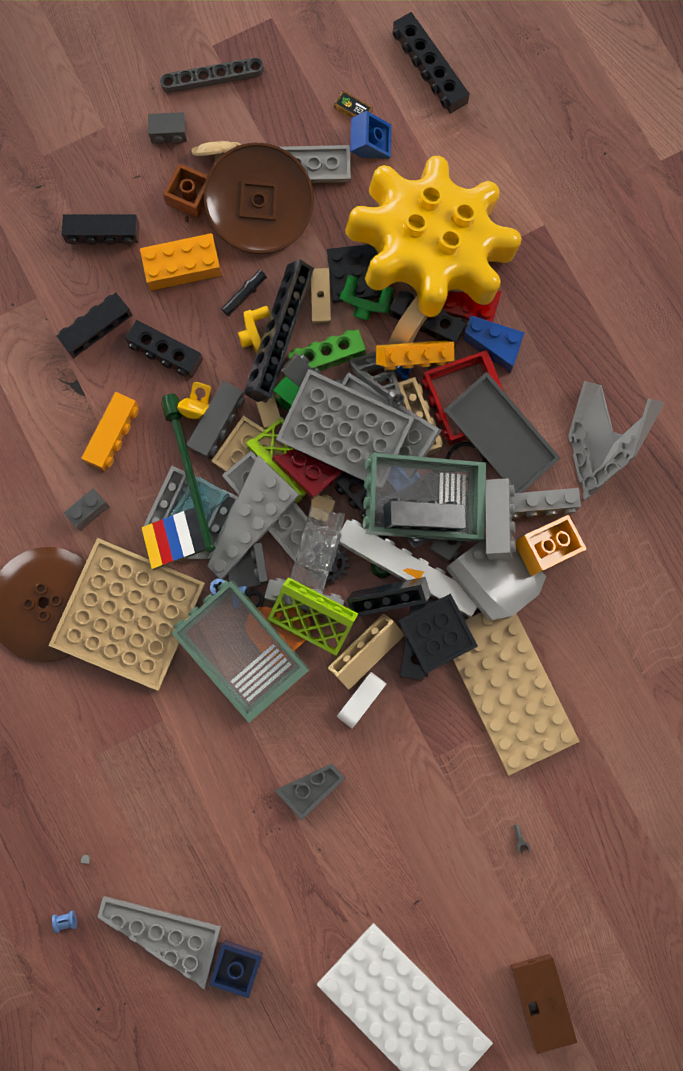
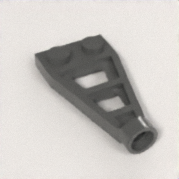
M376 351L349 360V367L354 374L384 396L393 407H398L404 402V395L400 392L394 369L386 370L384 366L376 365ZM382 368L385 371L384 373H381L376 376H371L369 374V372ZM387 380H390L391 382L390 384H387L385 386H381L379 384Z

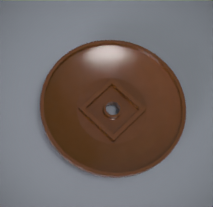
M255 142L234 147L215 162L206 179L204 205L209 222L224 241L241 251L266 254L288 247L302 235L313 212L314 193L311 180L305 168L292 154L272 144ZM256 196H260L263 198L264 203L256 205L253 199Z
M40 547L19 554L1 569L0 642L9 651L19 657L36 662H52L71 656L48 645L86 564L83 558L65 549ZM42 598H47L49 600V604L46 608H41L39 606V602Z

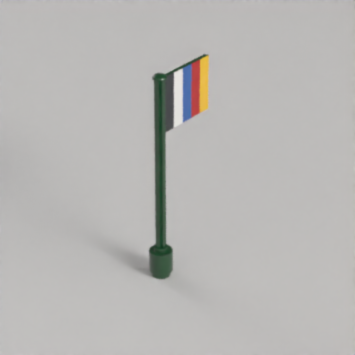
M176 394L163 396L161 405L165 420L173 425L194 507L142 527L152 570L203 551L213 552L216 548L213 545L180 420L184 415L177 409L180 399Z

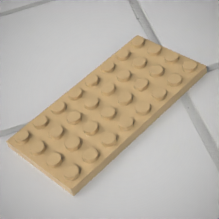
M482 612L466 619L465 622L478 647L453 659V662L507 775L509 776L580 742L517 613L510 619H497L491 622L488 621Z

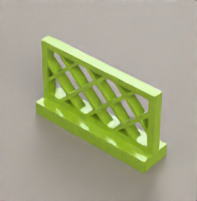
M280 417L256 438H251L246 442V446L249 452L252 451L256 456H260L300 494L295 500L297 504L306 493L272 461L273 451H281L285 454L292 449L287 448V445H285V448L273 447L274 438L278 436L275 435V428L280 424L283 425L285 421ZM263 438H272L271 447H263L259 441Z
M288 577L267 620L337 656L358 613ZM284 594L292 598V604L285 605L283 600ZM305 604L309 606L311 612L302 614L300 605ZM295 607L298 616L290 617L287 609ZM283 610L286 619L280 620L274 615L277 611ZM317 615H326L328 621L320 623ZM313 616L316 625L307 626L304 618ZM300 619L303 628L298 629L294 627L292 621ZM341 623L347 626L345 631L337 632L334 624ZM330 625L333 634L325 635L322 627ZM318 628L321 637L315 638L311 636L309 630ZM335 637L338 644L337 647L330 646L327 639Z

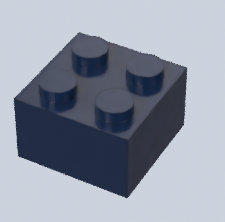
M224 940L209 985L249 998L263 952Z

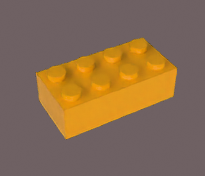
M212 233L140 248L145 277L150 291L222 276Z

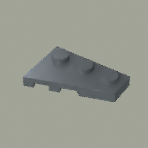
M330 764L275 791L302 820L345 777L333 764Z

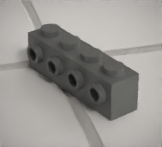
M225 381L221 383L186 445L189 451L207 460L216 454L218 450L217 444L225 438L227 434L226 428L234 422L236 418L235 412L245 402L243 390Z

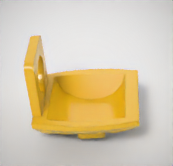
M194 382L190 398L187 397L180 401L177 409L188 418H201L209 406L208 401L211 387L203 383ZM197 388H203L206 392L205 397L201 398V400H198L196 395Z

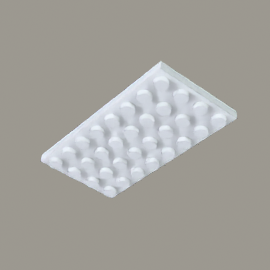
M374 923L317 983V986L400 1071H469L493 1044Z

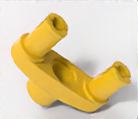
M267 306L243 312L246 330L238 332L242 347L252 346L256 354L261 339L255 323L258 320L270 317Z

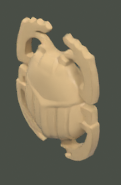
M229 141L208 142L192 148L191 152L192 155L196 156L215 154L214 159L217 161L221 157L220 153H226L241 144Z

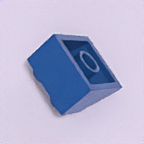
M368 111L351 118L350 152L362 158H391V124Z

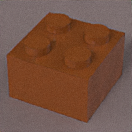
M179 163L163 192L165 203L199 218L205 206L204 188L207 175Z

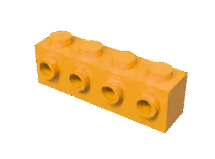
M450 341L376 345V365L384 366L386 370L396 369V366L413 368L414 364H419L420 367H429L430 363L445 365L449 361H454V342Z

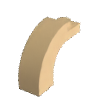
M418 296L399 320L389 340L390 344L414 342L420 327L428 317L418 309Z

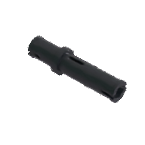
M259 269L249 281L246 280L244 282L245 285L221 310L230 317L251 293H255L257 291L256 288L267 279L265 273Z

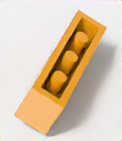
M115 392L81 457L85 463L104 472L112 466L113 456L116 451L120 450L123 436L128 434L132 419L138 415L139 405L135 400Z

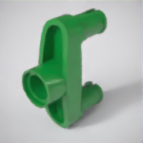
M348 275L340 299L355 307L354 317L369 321L371 312L389 313L393 288L387 287L383 289L379 302L368 301L355 297L354 293L359 278Z

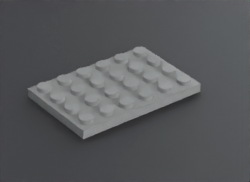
M308 369L276 440L365 481L368 471L365 470L366 458L372 453L398 455L414 417ZM376 465V487L382 489L392 466Z

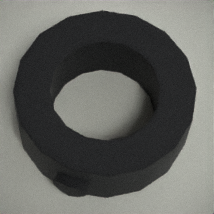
M255 589L246 593L248 598L251 595L259 597V602L255 606L257 608L261 607L264 601L262 594Z

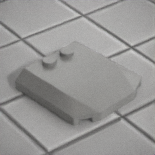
M171 466L144 526L194 507L185 471ZM195 477L213 545L217 546L238 500V496ZM203 551L187 558L211 559L214 551Z
M485 537V540L478 542L446 569L489 622L497 619H510L540 594L546 576L543 572H540L531 577L517 548L516 552H512L513 559L489 560L486 555Z

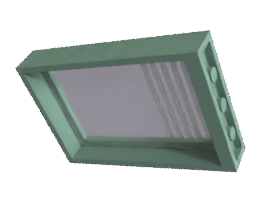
M372 453L366 458L365 470L368 471L364 481V488L367 489V497L364 498L363 504L364 509H366V517L363 519V528L366 529L365 534L467 542L485 540L486 463ZM393 498H401L404 502L419 499L421 503L437 500L439 504L455 501L457 505H465L466 529L459 532L384 529L383 505Z
M226 580L218 587L219 592L215 595L211 593L203 600L205 603L200 608L196 606L188 613L190 617L187 620L181 619L173 626L175 630L172 632V635L250 723L305 675L310 668L234 581L228 583Z

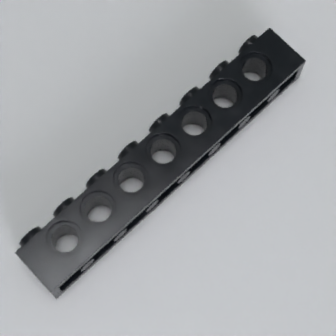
M301 259L287 264L243 393L257 402L271 399L314 271L313 267Z

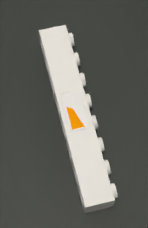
M347 519L335 540L337 544L377 565L379 568L386 570L402 581L426 577L431 594L430 597L439 600L451 593L461 614L467 618L472 617L477 606L453 577L452 579L445 575L446 572L438 567L434 569L428 566L429 562L422 558H414L407 549L402 548L400 550L389 539L383 540L378 535L365 534V529L361 527V523L353 519L351 521Z

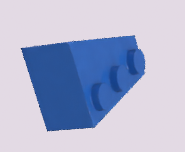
M471 315L463 340L479 352L487 350L493 362L500 364L507 372L511 373L525 332Z

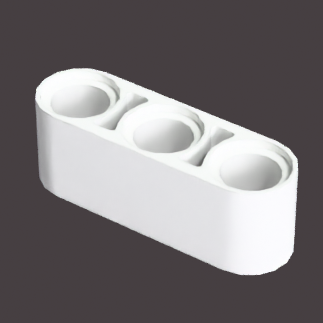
M370 672L337 715V718L353 729L387 683Z

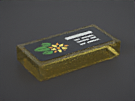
M342 91L334 103L335 109L351 118L365 111L373 112L372 106L345 91Z

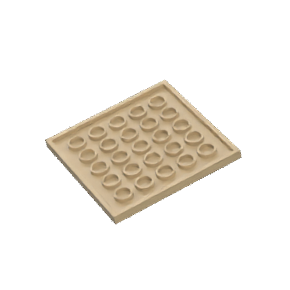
M97 538L48 646L159 691L179 645V641L172 635V632L175 630L173 626L181 619L185 621L190 617L188 613L195 608L205 583L166 566L152 570L149 559Z

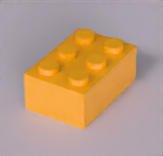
M569 515L534 530L515 541L516 548L531 577L586 550Z

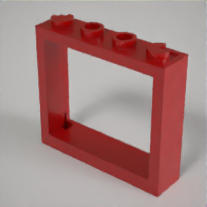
M487 350L428 370L423 374V379L421 380L423 388L429 392V403L436 410V421L438 424L441 423L443 439L447 440L449 445L466 440L467 438L463 433L453 436L432 380L481 364L483 372H488L503 390Z

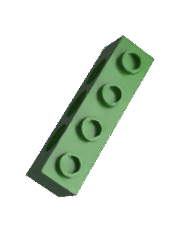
M348 330L343 335L337 337L330 336L326 341L320 343L313 342L306 348L293 349L291 353H288V359L295 353L299 356L302 354L305 357L311 356L314 359L308 365L312 369L316 367L319 371H323L366 355V348L359 330ZM342 344L348 345V348L346 350H342L339 348V346ZM328 350L331 354L324 356L322 352Z

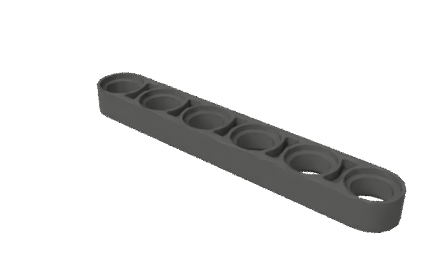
M249 58L166 73L161 76L160 83L162 89L170 93L258 77L263 74L264 66L260 58ZM258 64L261 67L259 70H252L251 66ZM237 67L243 69L239 74L234 72V69ZM220 70L226 72V74L222 77L216 75V73ZM205 73L208 75V78L201 80L199 75ZM183 77L191 78L188 83L181 81ZM166 80H172L173 84L171 86H165L164 82Z

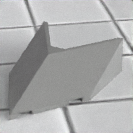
M584 381L568 434L569 442L572 443L574 451L573 458L579 483L582 484L584 492L582 493L584 501L636 457L665 402L648 398L642 418L624 434L613 432L602 385Z

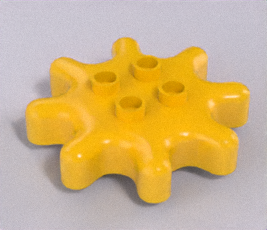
M432 156L428 159L419 180L404 179L390 166H379L374 171L369 193L380 206L355 207L350 212L345 229L349 239L355 242L370 244L378 252V255L371 260L365 277L367 285L374 290H383L395 282H404L411 285L418 295V309L428 317H434L441 312L450 290L464 291L476 303L481 305L491 303L500 287L501 281L499 275L491 268L488 262L508 263L512 261L522 241L521 235L516 229L496 225L489 218L500 196L499 187L491 181L482 182L471 189L457 186L450 179L448 161L441 156Z

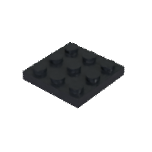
M365 244L327 249L333 303L344 302L340 299V295L344 291L348 275L359 278L354 293L355 297L362 299L380 298L382 290L370 288L365 281L370 262L378 255L375 247Z
M451 593L398 620L425 674L478 647Z

